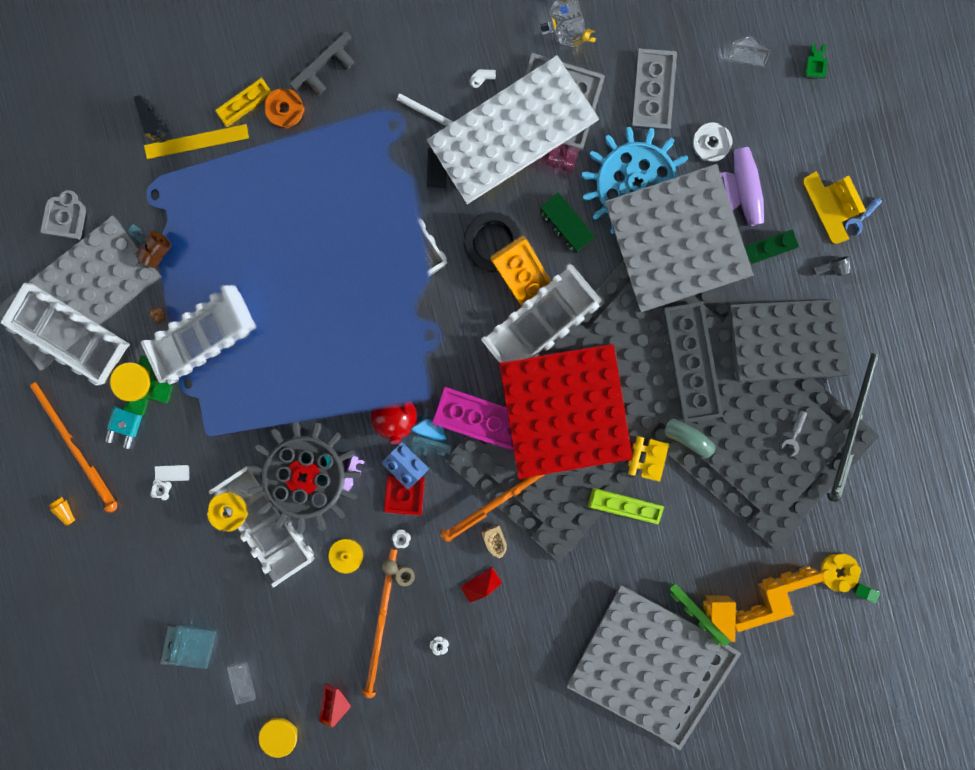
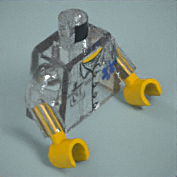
M556 0L548 11L549 21L539 24L542 35L553 33L554 40L566 46L576 47L585 44L587 41L591 43L596 41L595 38H589L590 34L595 33V31L591 29L586 30L578 0Z

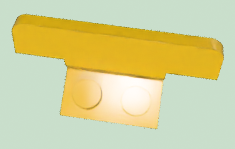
M815 171L804 178L803 184L832 243L838 244L849 240L842 222L866 211L850 176H847L824 187L818 172Z

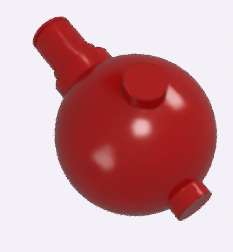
M412 402L371 410V423L374 430L380 436L389 439L390 444L401 443V439L412 432L410 429L417 422V411Z

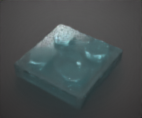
M177 625L168 663L170 665L207 669L216 631Z

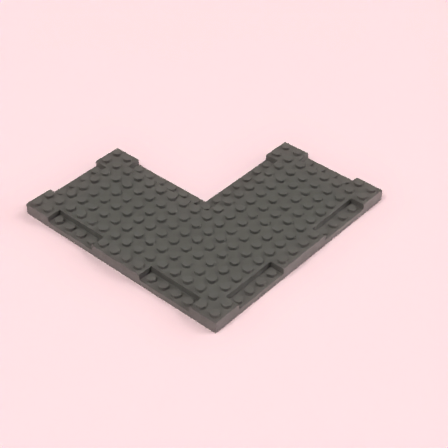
M623 260L595 291L602 300L599 303L600 307L593 313L588 312L583 316L585 319L579 325L575 326L573 324L568 328L570 332L563 338H556L554 340L555 344L547 351L543 349L539 355L544 356L614 344L632 455L634 450L632 446L636 442L637 436L644 437V446H648L649 439L669 443L667 454L777 551L802 523L801 520L834 484L854 413L842 405L813 378L737 383L728 308L731 304L714 289L640 312ZM703 302L724 417L686 424L704 434L715 444V452L709 458L700 457L689 447L667 437L665 434V427L671 419H676L683 423L684 421L664 308ZM504 394L495 404L506 407ZM801 410L808 414L800 433L795 438V441L799 444V451L795 456H789L793 452L792 445L786 444L782 449L780 445L785 439L792 438V430ZM862 420L859 421L851 451L853 455L851 464L853 465L879 437ZM467 435L445 459V462L490 501L526 479H518L514 452L512 450ZM641 451L640 463H644L646 452ZM629 460L546 474L524 488L518 495L512 496L497 507L560 563L604 512L587 506L592 489L597 488L620 494L641 469L637 468L636 475L628 474Z

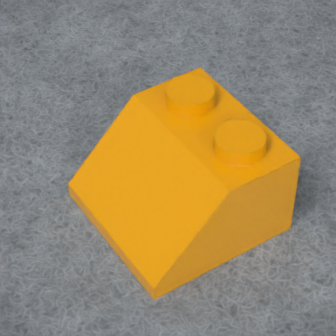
M705 595V601H702V611L705 612V615L731 642H735L736 602L728 595Z

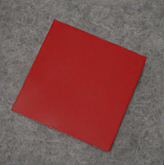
M387 474L384 513L422 516L425 477H421L410 489H407L393 474Z

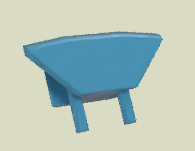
M426 408L423 416L417 414V422L410 429L411 431L434 440H446L443 427L433 424L434 420L427 418L429 408Z

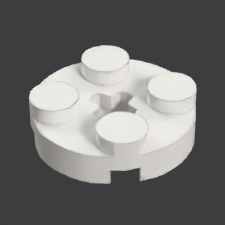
M707 123L701 126L694 134L693 150L701 161H720L728 154L732 146L731 134L727 128L718 123ZM709 138L717 141L714 148L711 145L708 146Z

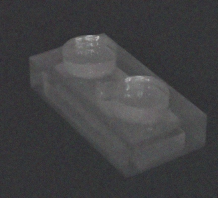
M243 662L228 666L227 669L236 705L254 701L256 695L248 663Z

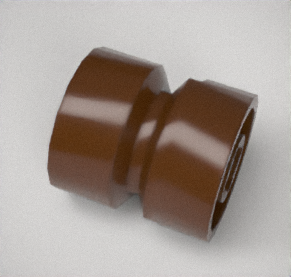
M151 231L144 240V244H141L137 250L136 257L144 265L156 268L163 260V256L170 250L172 244L161 233Z

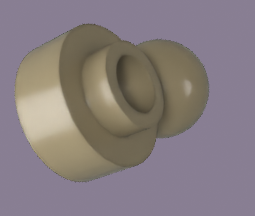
M386 560L382 565L383 572L387 575L394 574V578L399 585L409 586L414 581L415 575L410 567L400 566L398 568L393 560ZM406 572V576L401 578V574Z

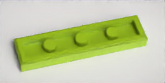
M597 488L592 489L587 505L590 508L658 525L664 506Z

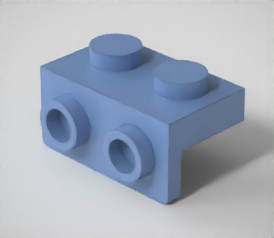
M403 442L382 461V464L407 489H410L429 470Z

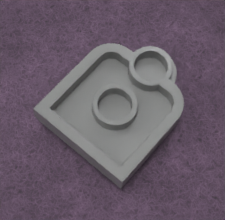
M66 190L59 197H52L47 201L40 233L81 240L86 207L79 201L75 192Z

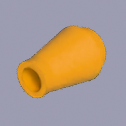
M63 497L56 499L48 505L51 508L50 511L65 526L75 521L68 502Z

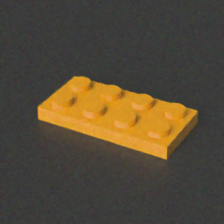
M523 235L490 257L521 307L524 302L531 300L538 294L542 287H546L551 283L550 278Z

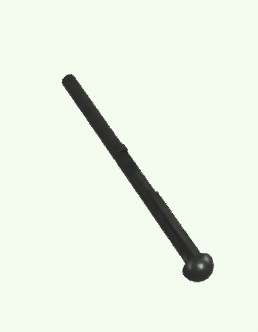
M871 353L832 491L827 493V498L831 502H838L842 498L853 458L851 451L859 421L863 417L862 412L879 357L878 354Z

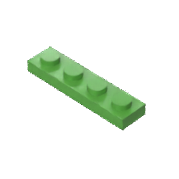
M676 584L670 588L672 591L670 595L677 603L682 601L686 605L684 610L691 617L695 615L700 620L697 624L705 632L709 630L714 635L712 640L719 647L722 644L726 647L731 642Z

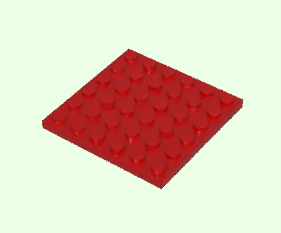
M614 344L499 363L518 479L633 458Z

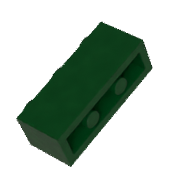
M559 192L540 207V216L545 222L550 221L554 226L552 230L558 237L562 236L566 242L564 244L570 252L573 250L575 253L579 252L595 238L594 234Z
M791 229L744 247L751 265L799 248L795 233Z

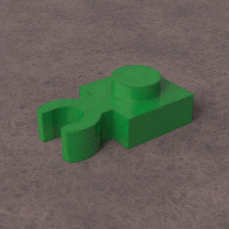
M813 43L810 46L812 57L808 56L806 58L805 77L824 79L826 78L828 58H823L822 54L826 51V44L821 46V51H817L815 49L816 44Z

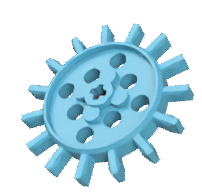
M627 127L625 133L627 144L618 147L613 138L607 135L605 141L612 152L606 158L600 156L597 152H590L589 157L601 165L597 174L582 172L581 178L596 181L597 191L586 193L582 198L583 201L599 198L603 207L593 215L592 219L594 221L600 219L608 212L605 201L610 200L607 197L609 190H614L617 193V197L678 177L675 167L683 165L688 160V157L685 155L672 161L666 154L667 150L674 143L673 138L667 140L660 149L651 144L654 137L653 128H650L647 132L644 143L634 142L633 131L631 127ZM623 154H628L631 157V162L624 164L620 157ZM646 161L649 164V169L646 171L641 170L639 162ZM664 168L667 171L666 177H659L657 169ZM621 172L624 175V180L621 182L615 181L614 174ZM635 179H636L637 182H638V181H641V184H640L639 188H638L637 185H636V186H633V185H632V184L634 183ZM611 225L609 233L613 235L615 232Z

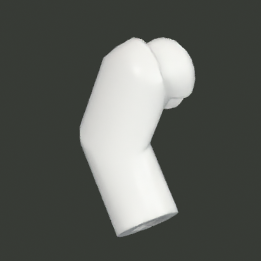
M477 70L470 78V85L473 88H478L485 79L495 80L496 70Z

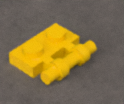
M637 436L636 442L632 446V449H634L633 458L628 463V466H630L628 474L636 475L637 468L642 469L641 477L660 481L669 443L649 439L648 446H644V437ZM641 451L646 452L644 463L639 462Z

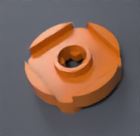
M276 89L267 96L265 114L275 126L287 129L296 125L301 120L304 106L301 98L295 91L291 89ZM281 104L289 105L287 112H280Z

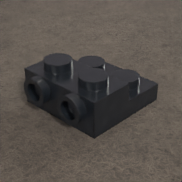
M141 94L134 96L144 135L155 142L157 141V143L168 141V138H170L168 131H170L168 121L157 114L155 105L148 99L144 98Z

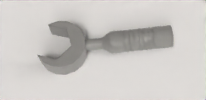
M801 410L792 430V438L785 439L780 445L781 449L786 444L792 445L793 452L789 456H795L799 451V444L795 441V438L800 433L808 414Z

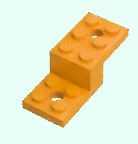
M804 566L795 573L785 572L779 578L769 577L763 579V583H759L758 587L764 606L756 605L746 612L743 610L736 611L735 630L741 632L794 615L787 592L825 581L823 574L813 567Z

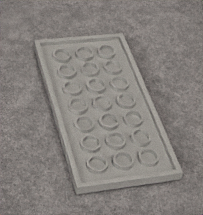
M111 216L28 283L38 286L101 325L162 276L156 268L148 267L138 260L136 252L139 247L115 216ZM20 289L0 304L1 321ZM31 294L16 320L35 330L49 305ZM55 309L41 335L68 351L91 333V331ZM11 333L39 370H44L55 361V356L41 352L34 343L29 344L23 341L22 336L18 333Z

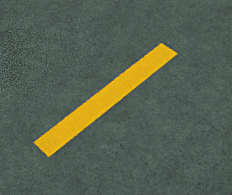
M247 124L172 139L162 143L144 145L146 158L151 159L248 139L249 134Z

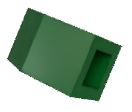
M860 583L855 595L876 603L881 592Z

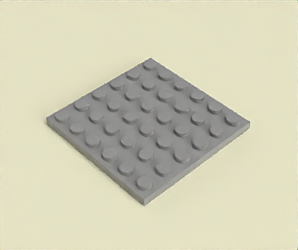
M717 164L605 201L640 312L754 276Z
M620 585L566 686L572 691L669 742L720 647L712 640L714 635L711 632H705L698 625Z

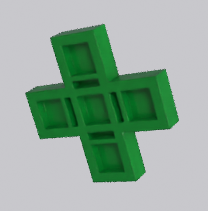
M141 355L138 364L149 371L150 388L144 398L136 401H126L124 410L143 416L149 398L168 403L173 385L159 383L156 380V375L147 356Z

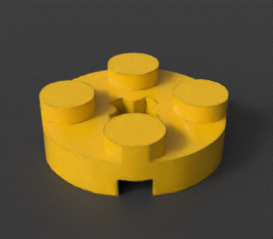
M226 492L215 496L210 501L207 514L209 522L216 529L233 531L245 522L248 511L242 497L234 492ZM224 507L232 509L231 517L223 515Z
M836 553L827 556L823 560L820 572L825 580L823 583L834 591L847 592L857 584L861 568L853 557L845 553ZM843 567L844 575L837 577L836 569H842Z

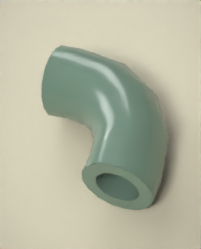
M671 419L665 427L666 436L689 447L700 457L709 458L715 452V444L698 430L676 419Z

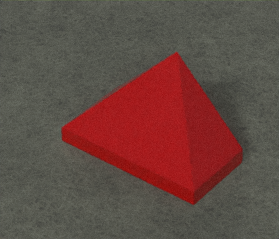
M491 567L460 586L468 601L472 603L488 596L502 584V581L494 568Z
M324 684L319 722L329 727H334L351 705L339 689L329 684Z

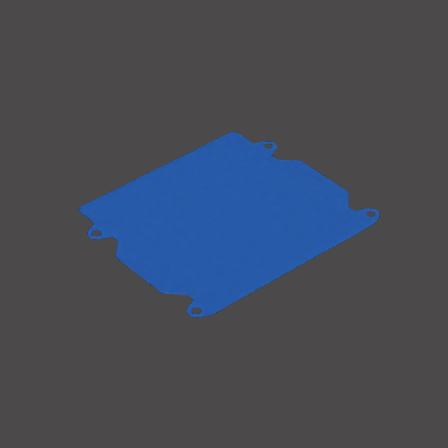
M376 110L160 175L149 185L146 193L147 201L153 207L166 210L168 222L162 235L168 238L172 244L170 250L163 256V260L159 264L169 323L182 321V314L197 311L195 307L197 304L208 303L211 301L210 295L223 293L222 286H236L256 326L255 329L249 332L248 336L236 340L235 344L228 348L221 349L220 354L206 359L207 362L205 364L195 366L191 373L183 375L179 379V386L183 393L199 398L204 430L208 436L422 401L429 397L430 389L424 355L438 346L441 341V331L433 322L417 319L415 304L431 276L414 178L389 160L387 147L398 139L404 131L405 122L401 114L395 111ZM392 119H396L399 122V128L395 132H392L388 127ZM154 189L159 192V198L156 201L151 198V192ZM213 313L200 321L211 347L224 339ZM193 326L180 334L186 348L191 352L192 359L204 352V348ZM428 329L434 330L436 334L435 339L431 342L425 338V332ZM185 378L192 380V387L190 389L184 386Z

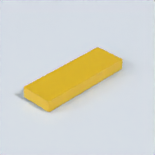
M261 77L217 108L215 112L224 125L228 127L264 102L272 91Z

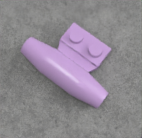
M749 147L734 150V174L728 172L720 173L731 208L734 210L741 205L748 226L763 224L764 200L758 169Z

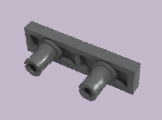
M347 31L344 34L342 32L338 33L333 38L334 43L330 47L324 46L319 51L320 56L316 60L310 59L304 65L306 69L302 73L298 71L290 78L292 80L290 86L297 91L304 83H307L320 96L327 89L316 77V72L332 57H336L346 70L355 63L344 50V46L352 40V36Z

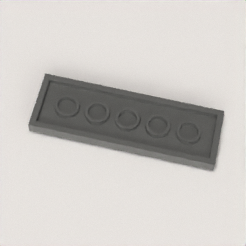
M703 302L664 308L684 423L724 417Z

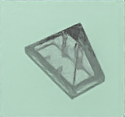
M748 36L732 42L727 61L765 68L771 50L754 37Z

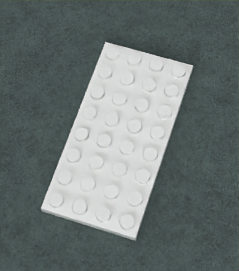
M555 56L434 134L427 141L465 202L469 204L597 122L599 118L559 57Z

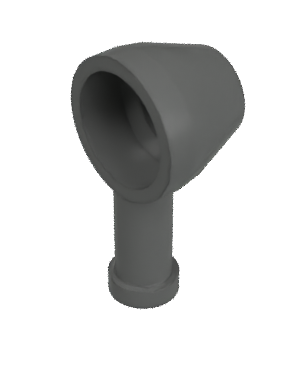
M843 256L830 261V263L818 267L815 266L813 267L814 273L818 276L821 273L834 270L838 276L848 274L850 272L849 256Z

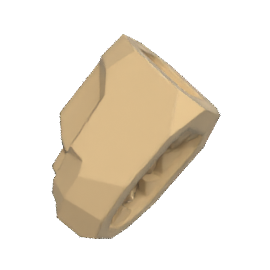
M498 524L481 531L490 554L496 558L503 557L507 550V543L500 525Z

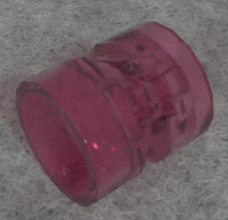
M561 144L550 151L546 165L554 168L560 166L563 171L572 173L580 149L572 146L565 148L564 144Z

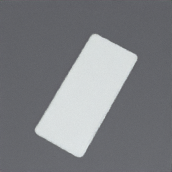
M155 466V480H189V466Z

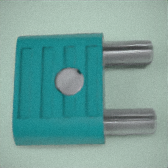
M113 406L106 427L108 432L105 442L111 443L115 432L124 434L126 438L123 447L129 449L133 437H136L142 416Z

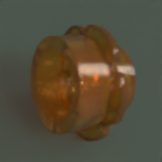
M151 307L152 310L148 312V315L157 324L165 321L164 316L166 314L159 307L156 309Z

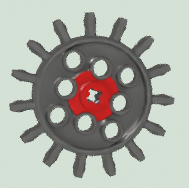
M292 422L294 438L284 440L281 433L277 429H273L271 433L278 446L272 451H269L262 445H256L255 447L260 454L267 457L264 467L256 465L247 467V471L251 473L262 474L263 484L250 488L248 493L257 494L264 491L269 500L260 507L258 513H266L274 506L281 512L275 526L278 529L285 524L287 516L298 519V534L304 533L305 518L315 517L317 526L321 531L325 530L326 523L322 513L331 509L337 517L342 519L345 514L335 503L341 495L354 500L358 496L354 492L344 489L345 478L361 476V472L358 471L345 472L343 461L351 458L355 451L349 450L339 455L333 446L340 440L342 434L339 432L335 433L329 442L326 443L319 439L321 423L318 422L313 427L311 437L301 436L299 422ZM286 449L292 452V458L289 461L283 458V452ZM305 452L309 453L312 457L311 462L308 464L302 461V455ZM325 455L331 459L328 467L321 464V458ZM282 469H287L289 472V477L286 480L280 477ZM301 473L308 475L306 477L307 481L300 480V478L302 477ZM320 475H325L328 479L325 486H321L318 483ZM279 488H283L286 491L284 499L277 497L276 492ZM298 491H302L305 494L303 502L296 500L295 496ZM317 494L324 496L325 501L322 505H318L315 502Z

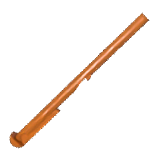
M37 382L31 384L30 388L106 506L103 510L108 513L114 512L117 509V502L94 466L90 468L80 450L70 440L73 438L72 435L64 427Z
M544 475L524 479L447 531L443 528L440 532L441 539L445 542L452 541L451 539L487 516L486 513L512 496L518 495L524 488Z
M390 548L388 560L396 561L397 549ZM385 575L366 689H362V694L365 698H373L376 695V691L373 690V684L375 682L393 575Z

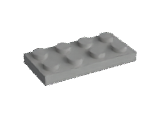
M638 49L632 127L671 129L677 51Z

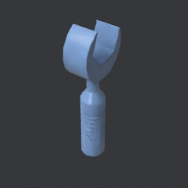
M876 197L865 208L866 211L862 212L859 219L853 218L846 221L844 224L845 231L849 225L854 224L857 228L855 236L861 233L863 229L861 221L867 218L882 203V200Z

